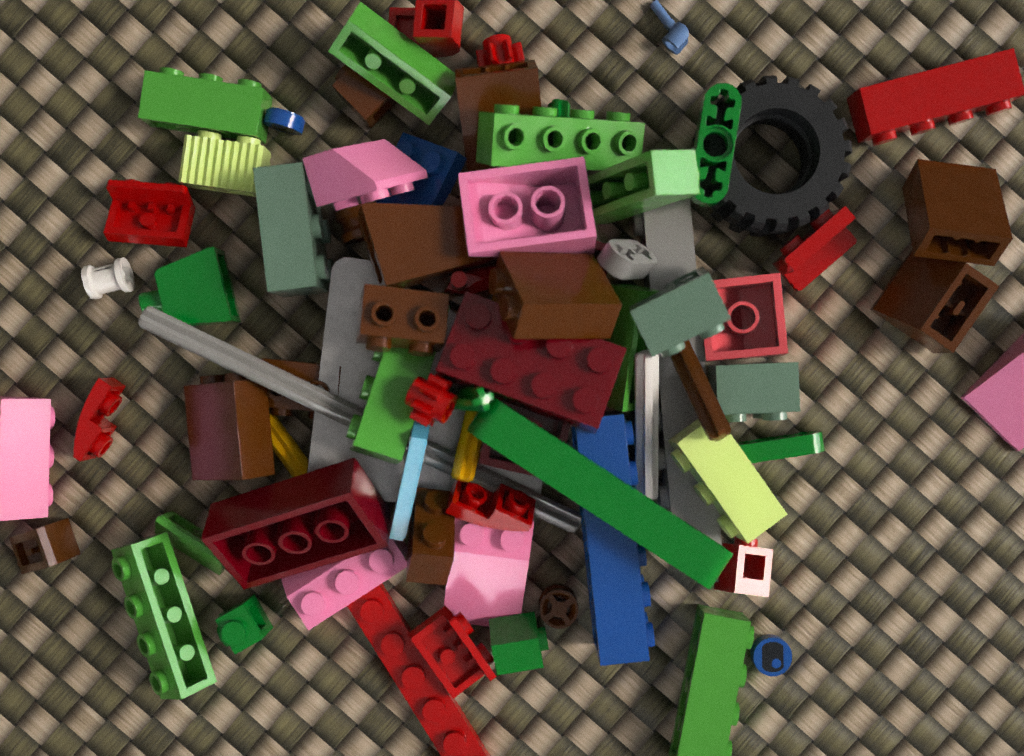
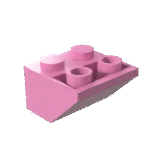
M386 139L334 148L302 158L316 207L333 203L335 211L359 205L357 197H360L361 204L389 197L388 189L391 196L415 190L413 182L428 178L425 168Z

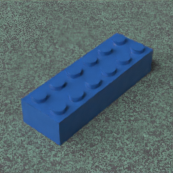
M618 411L604 412L596 434L571 426L573 448L630 486L638 485L636 462L631 461V458L628 457L627 445H634L631 420L627 421L624 418V414ZM579 505L580 514L582 515L581 527L593 641L600 666L650 661L648 647H655L653 624L648 621L644 607L651 606L649 584L644 582L643 574L640 572V566L647 565L646 550L643 546Z

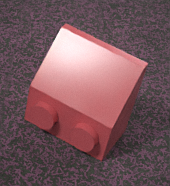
M780 273L713 280L731 320L723 323L725 327L723 331L704 339L706 362L783 356L788 354Z

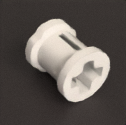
M124 257L115 259L113 264L96 268L87 265L83 266L81 270L84 289L91 299H100L103 294L122 290L125 293L134 291L135 278L130 263Z

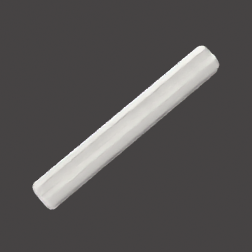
M641 350L634 357L635 462L638 472V485H635V489L653 500L658 497L659 354L652 357L649 350Z

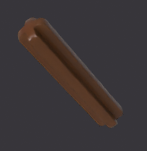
M689 340L684 342L686 348L670 356L707 438L710 441H720L730 435L731 427Z

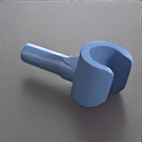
M655 0L651 3L650 7L669 31L662 39V42L669 51L677 55L688 44V28L684 24L676 23L671 19L659 1Z

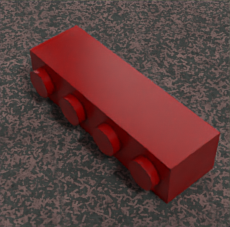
M1011 48L862 87L846 99L858 143L872 140L873 146L897 139L896 133L910 130L911 136L935 129V123L948 120L949 126L972 120L974 118L973 113L985 110L986 115L991 116L1010 110L1012 108L1010 102L1024 96V85L1015 50Z

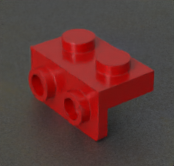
M134 179L108 180L106 189L112 198V203L103 231L108 241L187 248L196 208L186 186L173 182L161 184L140 182Z
M846 206L833 212L830 209L826 210L822 215L809 223L812 229L802 238L799 234L795 235L779 249L783 255L772 263L773 266L795 291L803 290L856 244L857 239L846 228L856 217Z
M445 605L407 635L454 699L485 675L490 682L497 676L489 666L494 662V659L482 642L475 646L468 636L474 630L461 612L454 616Z

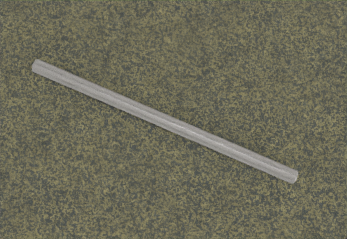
M147 306L139 317L138 324L142 329L347 427L350 425L353 414L360 416L362 414L363 408L158 309ZM410 436L404 454L407 453ZM428 440L423 463L451 476L456 453ZM477 464L475 477L470 481L471 483L478 484L492 493L496 491L500 483L512 489L522 491L527 496L536 500L534 516L567 532H575L578 529L582 519V515L579 512Z

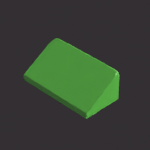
M174 511L157 517L155 520V534L168 532L173 547L218 575L223 573L225 567L201 540L203 534L201 528Z

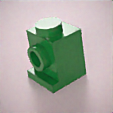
M255 594L221 612L220 616L215 620L218 625L217 634L221 642L226 647L230 646L234 655L262 640L273 628Z

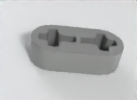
M611 239L597 256L599 264L608 273L621 280L643 279L657 263L655 255L647 247L632 239Z

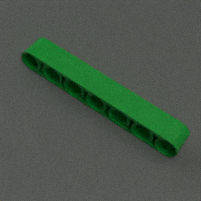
M494 397V399L489 401L490 409L488 411L477 413L467 429L468 432L704 587L712 588L733 556V553L499 399Z

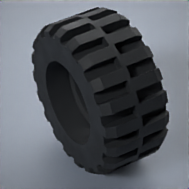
M776 75L763 76L758 83L750 79L738 85L736 89L741 95L742 105L737 137L744 129L751 125L765 124L774 126L785 132L795 143L800 155L801 168L799 178L791 189L780 194H769L755 189L746 182L740 174L733 156L728 192L721 201L710 206L713 210L710 216L718 223L725 220L730 223V230L741 233L744 230L749 231L750 236L763 237L767 234L776 236L797 229L819 217L829 209V203L839 197L844 189L840 182L849 177L851 164L844 162V159L852 154V141H844L842 134L849 128L844 118L837 120L833 114V111L838 108L830 98L824 103L817 97L821 90L812 84L803 89L798 87L800 80L787 76L781 83H777ZM722 96L715 104L717 106L716 120L712 124L706 121L707 126L720 125L723 112L731 107L730 104L724 102L725 96ZM696 132L692 139L693 142H695ZM712 134L704 138L703 147L708 155L718 157L724 154L726 146L720 136ZM700 162V167L707 166ZM722 165L708 167L706 179L699 183V187L704 189V196L709 197L712 192L718 190V186L713 185L711 180L713 171L716 168L722 170Z

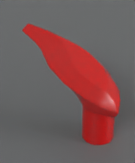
M480 267L464 272L456 271L451 275V281L448 283L445 291L453 294H465L466 291L478 293L488 290L489 272L495 267Z

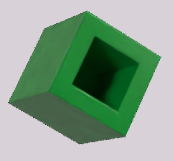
M535 611L489 619L490 642L497 676L544 668L541 651L549 650L545 626L537 627Z

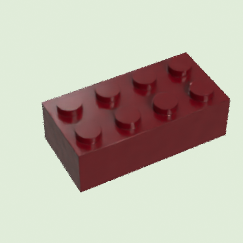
M466 291L436 367V372L457 385L482 386L484 390L492 391L494 397L499 400L596 434L627 348L602 339H513L506 321L501 319L498 302Z
M354 457L212 503L201 540L245 590L388 547L391 510Z

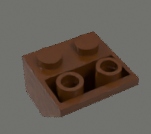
M912 249L870 310L932 353H954L999 288V285L967 263L917 257L913 255Z

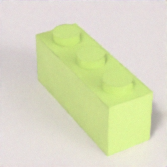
M697 419L668 440L674 449L670 453L672 459L682 472L686 473L689 470L698 482L693 486L694 490L707 506L710 504L715 506L721 515L716 520L731 539L736 536L742 541L750 543L788 515L731 433L720 441H710L699 419Z

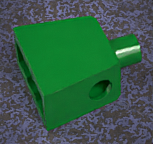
M214 246L155 270L154 276L158 289L140 293L138 297L142 312L147 306H151L191 326L241 322L225 252Z

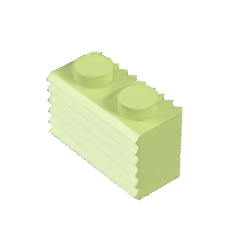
M198 130L197 136L187 134L184 137L178 182L193 189L256 197L253 168L270 166L271 152L261 145V140L257 138L237 136L236 141L222 140V135L219 133Z

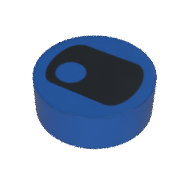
M270 107L266 110L263 124L284 133L302 135L305 120L296 113Z
M773 634L760 636L751 647V660L755 667L764 675L779 676L786 672L791 665V649L779 636Z

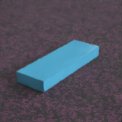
M414 421L389 539L399 541L406 539L430 425L425 427Z

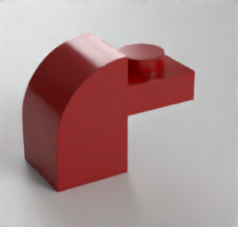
M416 0L415 8L390 7L388 23L433 57L453 56L460 51L464 7L458 0Z

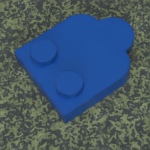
M403 132L396 148L425 168L428 178L413 182L415 189L413 191L391 196L388 189L390 196L376 200V203L443 206L467 158L459 152Z

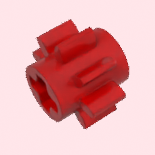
M496 34L486 38L482 42L483 50L476 51L478 66L525 61L521 42L512 44L511 37L507 34Z
M432 373L429 374L428 379L421 376L417 377L410 386L405 398V404L413 408L409 418L425 427L428 425L433 426L435 420L444 424L452 414L458 399L457 395L449 392L453 382Z

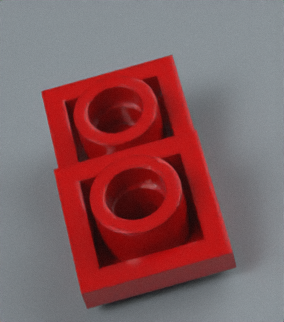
M114 377L98 378L84 403L74 439L73 457L78 461L90 460L96 457L100 458L113 443V438L110 436L117 426L107 420L105 416L109 417L120 406L122 402L120 394L126 387Z
M456 480L452 485L445 513L476 525L499 530L528 532L532 527L536 500L527 496L522 491L512 489L500 483L494 493L471 482Z

